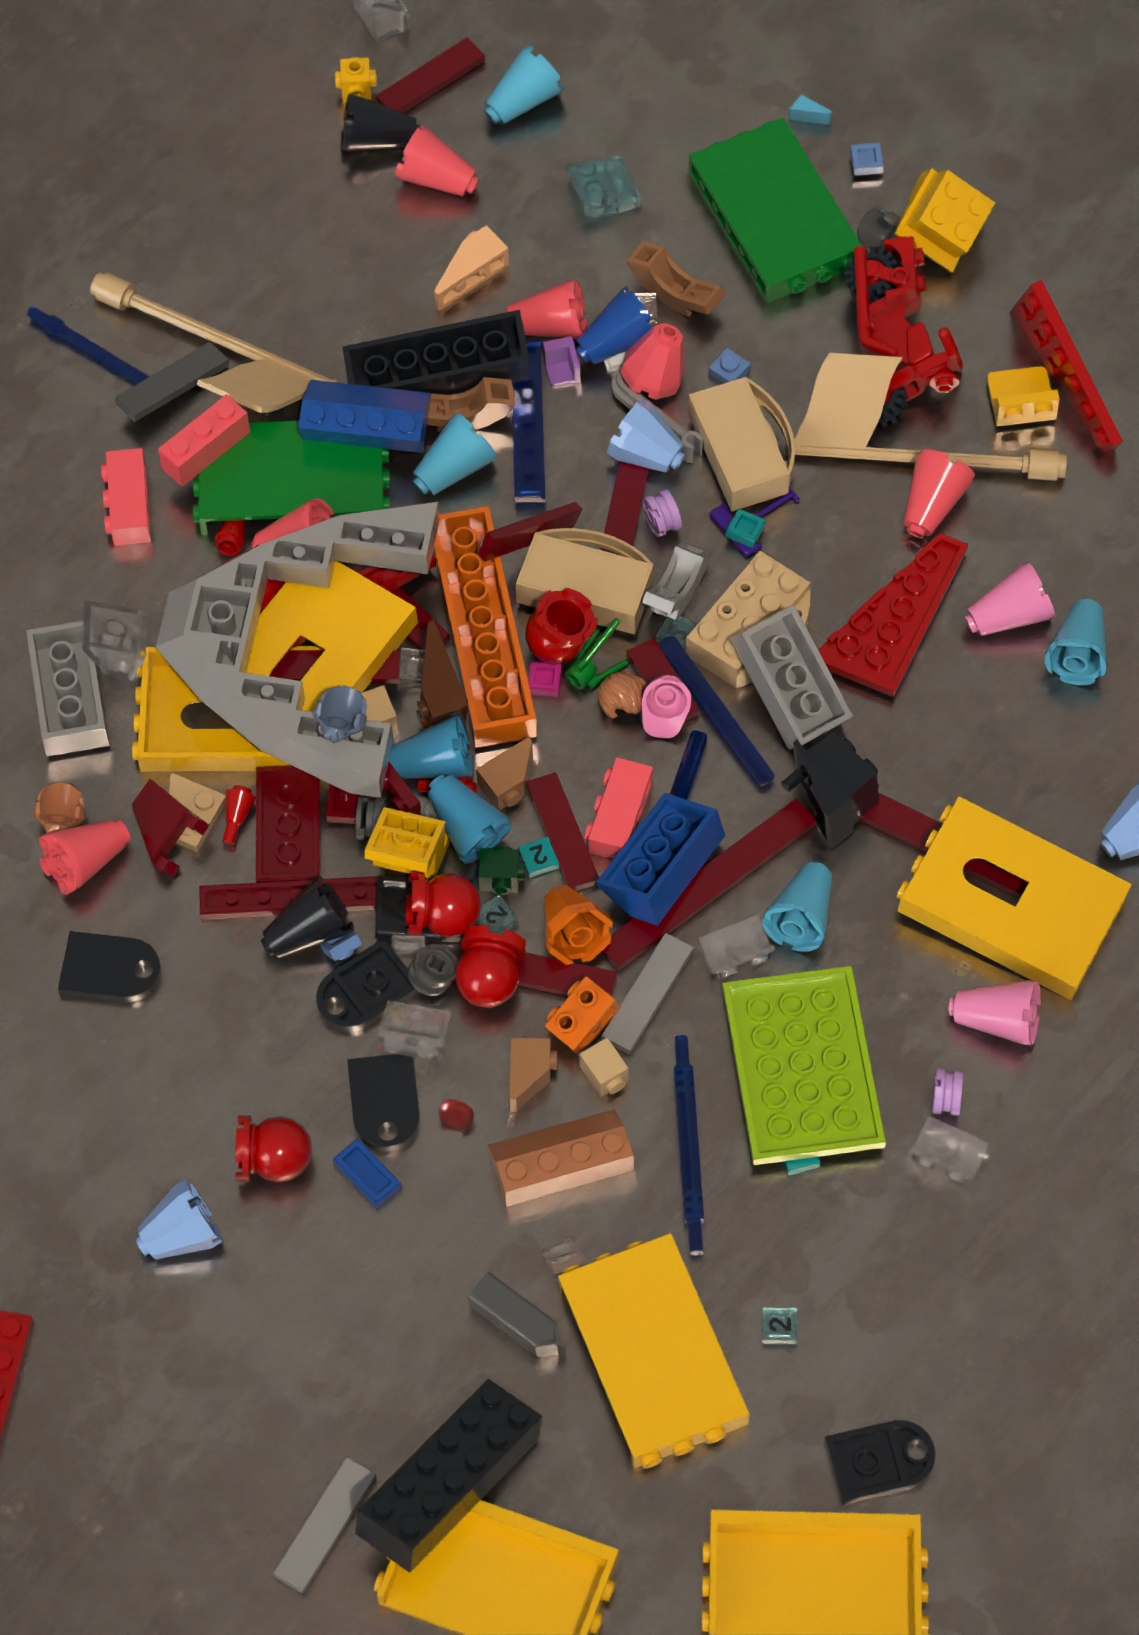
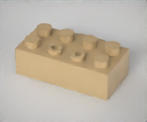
M747 377L689 394L688 415L695 431L700 433L703 438V449L731 512L738 510V508L741 509L788 494L794 472L795 440L790 423L778 403L763 388ZM761 408L765 409L772 416L783 433L788 450L787 461H784L781 456L774 431L764 418Z
M559 528L535 532L516 581V602L536 608L539 600L547 591H563L564 588H571L581 592L591 601L592 605L590 608L594 613V617L598 619L597 625L609 627L616 618H619L620 624L616 627V630L635 635L646 605L642 603L645 593L653 586L654 564L632 545L601 532L578 528ZM580 544H586V545H592V546L601 547V548L610 550V551H612V552H614V553H616V554L609 553V552L602 551V550H598V549L591 548V547H587V546H583V545H580Z
M759 551L686 637V656L735 688L753 683L730 638L792 605H795L798 613L801 614V619L807 628L810 612L811 583L762 551Z

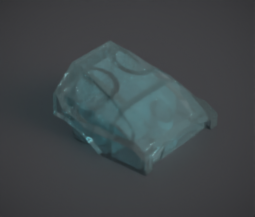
M613 156L606 159L566 164V172L570 175V179L573 180L574 189L578 192L579 199L582 200L586 216L598 217L604 213L617 214L641 206V199L622 157Z

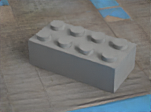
M795 605L774 613L730 638L788 749L794 748L793 742L798 739L801 745H804L853 717Z
M83 620L26 630L41 735L47 757L109 746L89 621Z

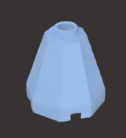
M644 399L636 402L618 427L620 428L618 436L613 435L606 454L616 460L665 473L671 468L676 470L685 457V454L682 453L684 444L656 408Z
M1139 784L1132 788L1101 831L1103 840L1100 844L1110 858L1115 855L1118 859L1124 860L1139 855Z
M188 1179L176 1184L140 1224L138 1227L139 1237L135 1238L142 1253L145 1256L150 1254L155 1260L211 1249L222 1243L223 1240L217 1223L210 1226L209 1223L212 1222L210 1216L212 1213L196 1187L190 1184Z

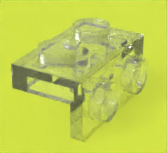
M758 915L696 938L709 973H720L721 978L739 972L738 965L748 961L751 966L769 960L767 954L775 951L774 946L768 942Z
M929 1115L910 1153L917 1156L915 1162L930 1169H934L936 1164L947 1169L945 1174L947 1177L964 1183L965 1179H975L990 1143Z

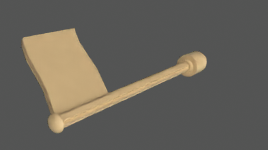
M99 272L92 281L90 293L100 302L121 311L132 306L255 360L241 364L217 376L198 379L197 385L223 397L227 394L236 403L259 413L278 410L302 399L310 380L338 383L337 379L331 380L142 297L134 291L135 286L133 283L111 273L103 274Z
M830 352L819 370L807 414L794 439L795 455L915 463L916 457L921 450L866 447L881 417L890 380L903 357ZM785 445V452L788 456L787 445ZM1030 448L1029 454H1023V457L943 452L949 455L947 461L953 464L960 460L967 466L1020 469L1022 473H1028V479L1057 481V478H1065L1067 454H1060L1059 450Z

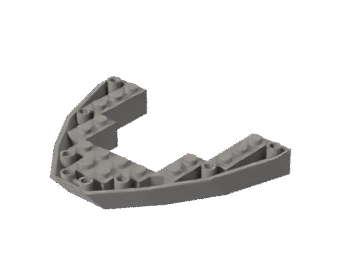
M438 502L339 515L265 542L231 558L169 592L156 649L203 703L261 751L348 793L381 798L393 743L390 723L367 720L365 728L359 733L349 735L342 741L332 743L330 739L326 740L323 737L322 726L316 720L314 712L303 711L305 696L302 681L246 672L268 579L330 588L335 561L428 574L439 524Z

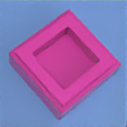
M530 662L528 684L531 695L559 696L561 664L551 665L548 663Z

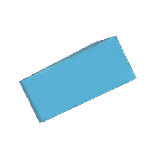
M801 94L789 108V120L829 125L831 123L832 111Z

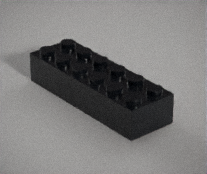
M520 310L342 347L348 384L453 395L474 388L483 377L512 380V383L534 379Z
M487 1379L358 1509L355 1534L411 1573L539 1440L543 1416L490 1379Z

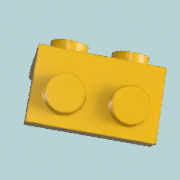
M1045 367L1004 370L988 374L987 383L996 426L1056 420L1060 401L1058 389L1051 390Z

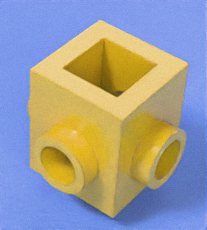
M353 57L340 59L341 71H335L336 89L342 88L343 104H346L349 93L372 100L371 87H377L376 69H370L369 58Z

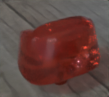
M445 1100L439 1109V1119L462 1129H466L474 1118V1112L471 1107L458 1100Z

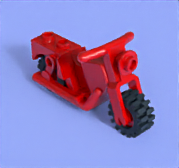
M900 236L884 240L886 251L880 248L879 252H877L875 247H870V253H867L864 246H857L854 248V255L852 256L854 263L848 261L846 265L848 270H845V280L851 295L854 298L856 297L858 340L864 355L903 357L890 380L881 417L878 423H881L882 428L888 427L887 421L891 420L892 424H895L897 422V415L902 418L904 415L903 409L907 410L908 407L907 401L921 395L925 390L924 386L929 384L937 392L941 393L952 391L954 387L959 385V378L956 374L961 373L963 370L960 353L948 328L942 327L938 331L939 338L946 352L935 354L925 325L922 322L912 325L905 319V317L920 310V306H922L921 293L926 292L924 274L920 275V266L925 264L923 248L917 247L913 236ZM897 261L900 264H902L903 267H898Z

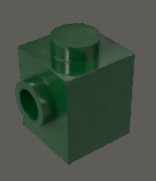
M498 846L494 849L480 848V891L493 892L498 895L518 892L519 881H525V862L519 861V849H512L507 846Z

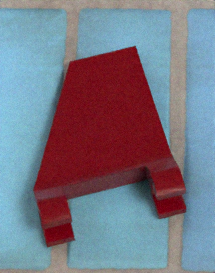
M149 779L133 801L132 807L151 862L160 871L174 877L180 866L167 857L170 850L187 827L203 836L210 825L155 781Z

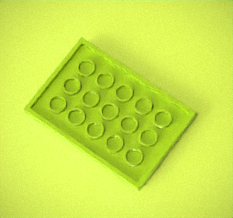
M852 966L724 982L722 989L753 1165L885 1148L886 1141Z

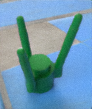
M619 618L612 622L592 646L600 633L598 629H595L593 635L584 644L583 650L566 668V678L578 689H583L586 685L593 689L607 676L628 665V661L623 660L595 676L597 666L591 660L620 624Z

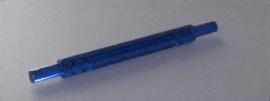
M678 1035L675 1037L676 1066L673 1069L684 1223L688 1225L690 1254L698 1256L703 1254L701 1224L704 1223L694 1072L693 1066L689 1062L688 1037L686 1035Z

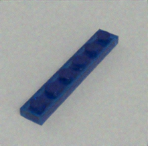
M527 342L534 379L512 383L516 404L512 409L515 503L546 502L541 342Z

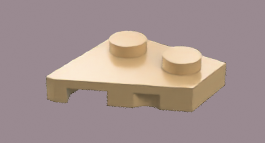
M171 773L169 794L210 825L203 836L187 827L176 842V844L198 853L225 806V795Z

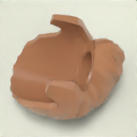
M620 671L610 674L599 685L600 687L597 689L599 704L608 718L614 719L618 716L615 713L616 709H622L629 714H637L642 710V698L647 684L641 677L636 676L634 673Z
M56 782L47 785L39 792L33 807V816L43 825L46 833L76 827L85 820L86 811L83 796L75 785Z

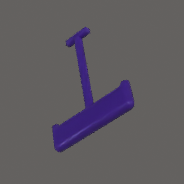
M789 486L788 494L754 515L762 517L790 498H793L795 502H799L800 498ZM723 503L711 510L709 515L726 534V530L734 516L728 511L727 504ZM731 540L744 556H749L762 548V544L756 542L754 548H750Z

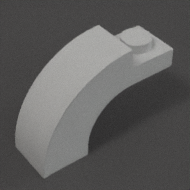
M685 541L675 546L664 575L657 585L646 591L642 603L648 605L647 609L674 620L678 619L694 596L712 552Z

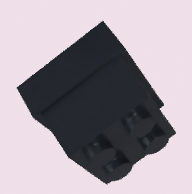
M834 731L809 750H806L796 739L793 742L796 770L781 782L783 788L788 792L799 783L801 784L817 814L814 817L817 820L816 825L831 850L853 833L854 824L879 802L877 768L869 759L865 758L863 760L856 753L854 745L847 738L841 739Z

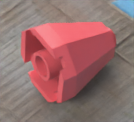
M663 323L655 325L636 341L628 350L620 370V374L632 391L639 394L641 390L648 392L647 397L654 400L677 393L685 372L683 335L677 327Z

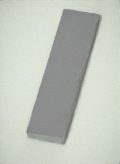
M667 933L664 934L621 1003V1008L613 1016L603 1032L601 1041L608 1038L615 1048L628 1055L632 1053L693 954V946Z
M346 1457L274 1571V1578L302 1594L305 1593L377 1478L375 1473Z

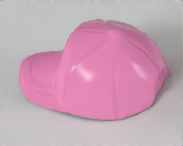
M673 675L658 676L646 687L642 698V723L647 734L658 738H672L680 732L691 706V693L685 683L678 677Z

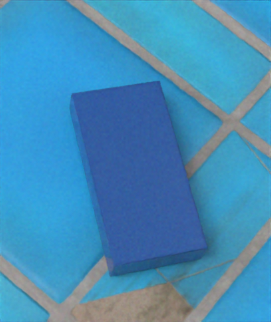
M358 1138L333 1158V1163L376 1208L380 1207L402 1188L401 1182Z

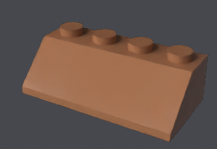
M614 1109L487 1145L506 1207L634 1170V1154L625 1127Z

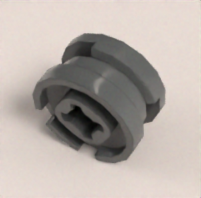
M359 796L356 812L357 840H366L367 837L371 836L383 807H386L385 797H376L375 800H372L368 796ZM367 809V811H366V828H364V826H365V810Z
M429 944L427 947L421 948L408 968L407 973L410 983L422 994L428 996L443 994L456 977L457 958L449 949L438 944Z

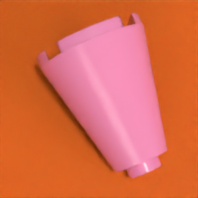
M1031 563L1021 564L967 608L969 615L964 618L972 633L978 632L980 636H985L1047 621L1055 617V611L1048 594L1045 595L1041 586L1043 584Z
M1028 980L958 990L955 997H950L949 1016H954V1021L957 1024L1025 1046H1032L1036 1041L1040 1016H1037V1005L1041 1006L1039 982Z

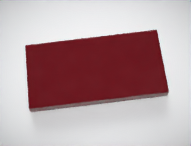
M294 766L256 767V883L314 880L320 877V779Z

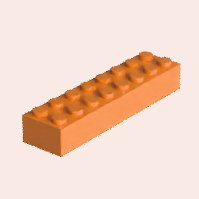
M489 506L440 514L433 548L462 689L468 703L467 712L475 748L523 740L527 737H537L536 715L501 558L497 557L484 562L478 555L487 533L494 530Z

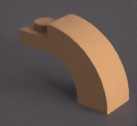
M643 240L626 260L635 277L655 298L683 315L690 316L693 311L709 315L725 296L722 286L696 279L684 272L672 260L664 246Z
M483 377L477 386L463 393L453 395L431 394L427 425L437 426L438 433H441L450 418L456 413L465 417L474 426L473 430L499 421L516 405L512 380Z

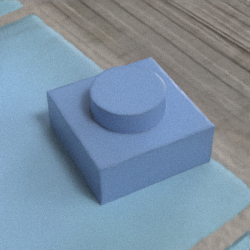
M880 142L851 145L850 155L854 176L883 173L884 166Z
M726 348L709 366L708 374L724 384L745 377L751 370V363L729 348Z
M352 931L345 936L322 943L320 947L325 955L336 961L350 957L355 952L354 949L361 946L362 943L358 935Z

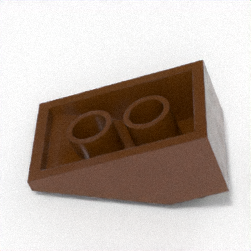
M434 620L428 622L420 701H417L419 710L416 711L422 728H429L451 716L460 717L463 724H465L468 711V703Z

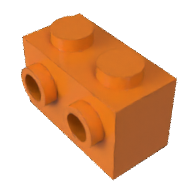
M587 976L582 981H577L571 986L567 993V1000L561 1007L556 1006L549 1013L546 1019L547 1024L544 1026L551 1035L577 1056L589 1047L621 1008L612 996Z

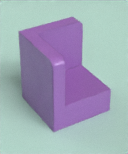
M572 336L543 342V360L550 386L554 388L579 383L580 363Z

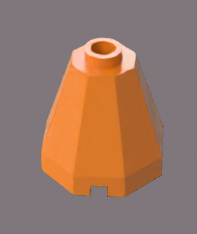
M567 885L553 887L544 896L545 946L550 954L565 965L575 964L573 962L574 959H581L582 962L592 961L611 943L609 928L612 929L613 921L608 913Z

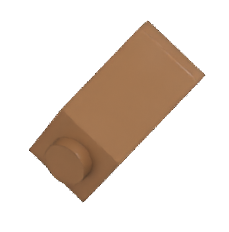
M529 737L476 769L477 784L499 811L506 806L512 807L516 805L525 795L526 781H528L533 758L532 740Z
M511 1038L510 1112H517L550 1083L551 1070H557V1050H551V1038Z

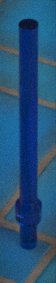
M34 306L29 308L27 316L43 325L44 330L50 334L63 337L137 383L150 377L64 325V321L57 316H49Z

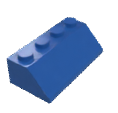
M310 380L302 400L298 429L304 440L423 453L431 393Z
M664 793L596 881L597 887L631 917L658 926L725 837L718 810Z

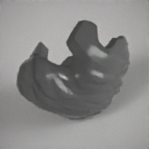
M879 207L867 211L866 215L860 220L857 230L858 239L862 246L866 248L867 253H870V247H875L877 252H879L880 248L886 251L884 240L897 237L894 235V232L899 224L900 216Z

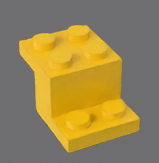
M383 807L366 845L364 859L373 860V866L408 874L410 871H420L425 873V878L433 879L437 875L450 844V839L445 831L446 821Z

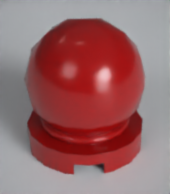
M564 588L563 591H547L539 600L535 612L529 617L527 622L525 640L529 651L540 661L551 665L568 663L583 650L584 644L596 629L598 619L594 617V613L590 608L592 605L591 601L581 592L571 588Z
M410 871L408 882H412V894H406L405 923L406 926H409L407 935L421 936L422 930L427 927L436 935L452 937L465 933L466 928L475 925L480 917L482 905L478 890L466 877L447 873L437 875L428 881L425 879L424 872Z
M487 925L472 926L466 928L461 941L462 949L466 953L462 955L455 969L456 986L470 1004L490 1009L512 998L519 984V968L517 963L525 958L526 940L510 930L505 929L504 935L488 932L489 926Z
M238 1115V1124L243 1125V1128H236L235 1162H238V1168H242V1172H236V1182H250L251 1174L255 1172L263 1179L273 1182L289 1181L303 1173L310 1163L312 1154L311 1138L304 1126L294 1119L282 1116L266 1118L256 1126L255 1123L252 1124V1115Z

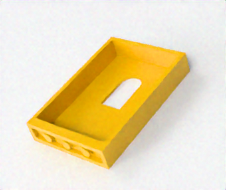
M335 561L330 588L286 582L261 612L246 673L270 676L272 670L297 639L302 636L325 650L301 679L305 696L303 711L314 712V708L318 701L321 700L322 695L332 687L346 685L347 687L350 686L353 689H357L362 694L392 651L398 649L417 625L416 607L342 563Z
M296 646L291 650L324 649L319 646ZM143 647V659H137V677L142 678L141 686H136L135 701L136 705H140V714H134V732L139 733L138 742H133L132 745L133 760H138L140 772L256 771V767L292 766L261 751L236 729H192L184 725L181 720L182 710L190 703L202 701L156 647Z
M959 796L953 806L948 804L939 820L943 825L939 832L936 830L931 832L925 844V847L929 848L925 857L919 855L913 864L911 872L914 873L912 880L910 882L905 880L896 896V898L900 899L897 911L1032 981H1038L1045 988L1072 1000L1121 909L1132 884ZM972 859H984L1029 882L1015 907L970 884L963 874L964 865Z

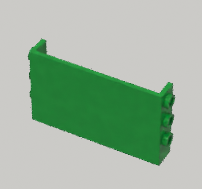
M784 117L775 121H768L760 127L740 132L735 137L722 142H715L707 148L689 154L688 172L766 303L792 293H800L806 287L816 283L827 282L832 277L848 270L846 266L848 261L854 263L852 259L854 248L862 246Z
M299 421L249 423L250 433L201 471L199 478L193 479L194 497H199V505H193L194 523L200 524L202 535H208V522L280 519L305 502L316 498L326 501L335 514L331 516L389 509L390 496H384V489L390 488L389 470H384L383 463H389V449L304 440L298 429Z

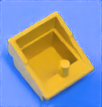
M931 168L920 173L894 235L897 237L913 236L917 247L923 248L926 257L948 272L953 273L959 258L969 251L995 202L949 170L937 172Z

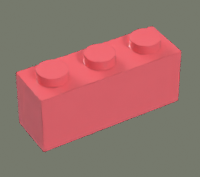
M226 394L158 448L161 468L183 487L250 433L247 412Z
M143 448L106 451L107 464H101L103 482H108V489L103 490L104 507L109 508L110 512L109 516H104L106 534H112L114 546L151 542L146 463Z
M616 757L613 768H607L603 780V786H606L604 795L598 794L594 806V813H597L594 822L589 821L584 840L589 842L590 854L613 860L635 832L653 783L652 766Z

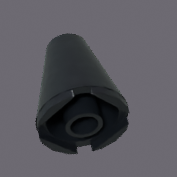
M349 93L343 117L344 126L341 132L340 150L355 152L406 148L417 128H420V125L416 124L417 120L412 116L360 95Z
M320 876L314 879L263 930L264 938L261 939V943L270 956L275 954L278 958H282L340 938L354 931L353 922L351 921L347 924L343 917L348 914L345 905L329 883L324 886L322 885L323 877Z

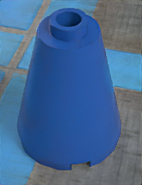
M625 286L576 340L579 345L575 348L576 352L585 364L590 361L593 365L626 352L636 341L653 328L649 323L652 317L632 291L629 292V288Z

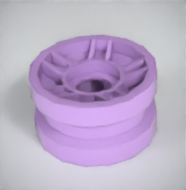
M667 489L658 492V496L653 497L649 495L642 499L645 517L655 537L660 538L665 536L669 530L675 532L682 528L678 507Z
M936 1068L932 1104L933 1114H941L943 1111H947L950 1115L959 1116L963 1070H954L951 1073L946 1072L943 1068Z

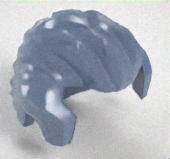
M339 685L327 690L314 708V716L319 721L320 726H322L323 737L326 740L330 739L332 743L344 740L349 735L363 730L367 722L366 699L360 691L346 685Z

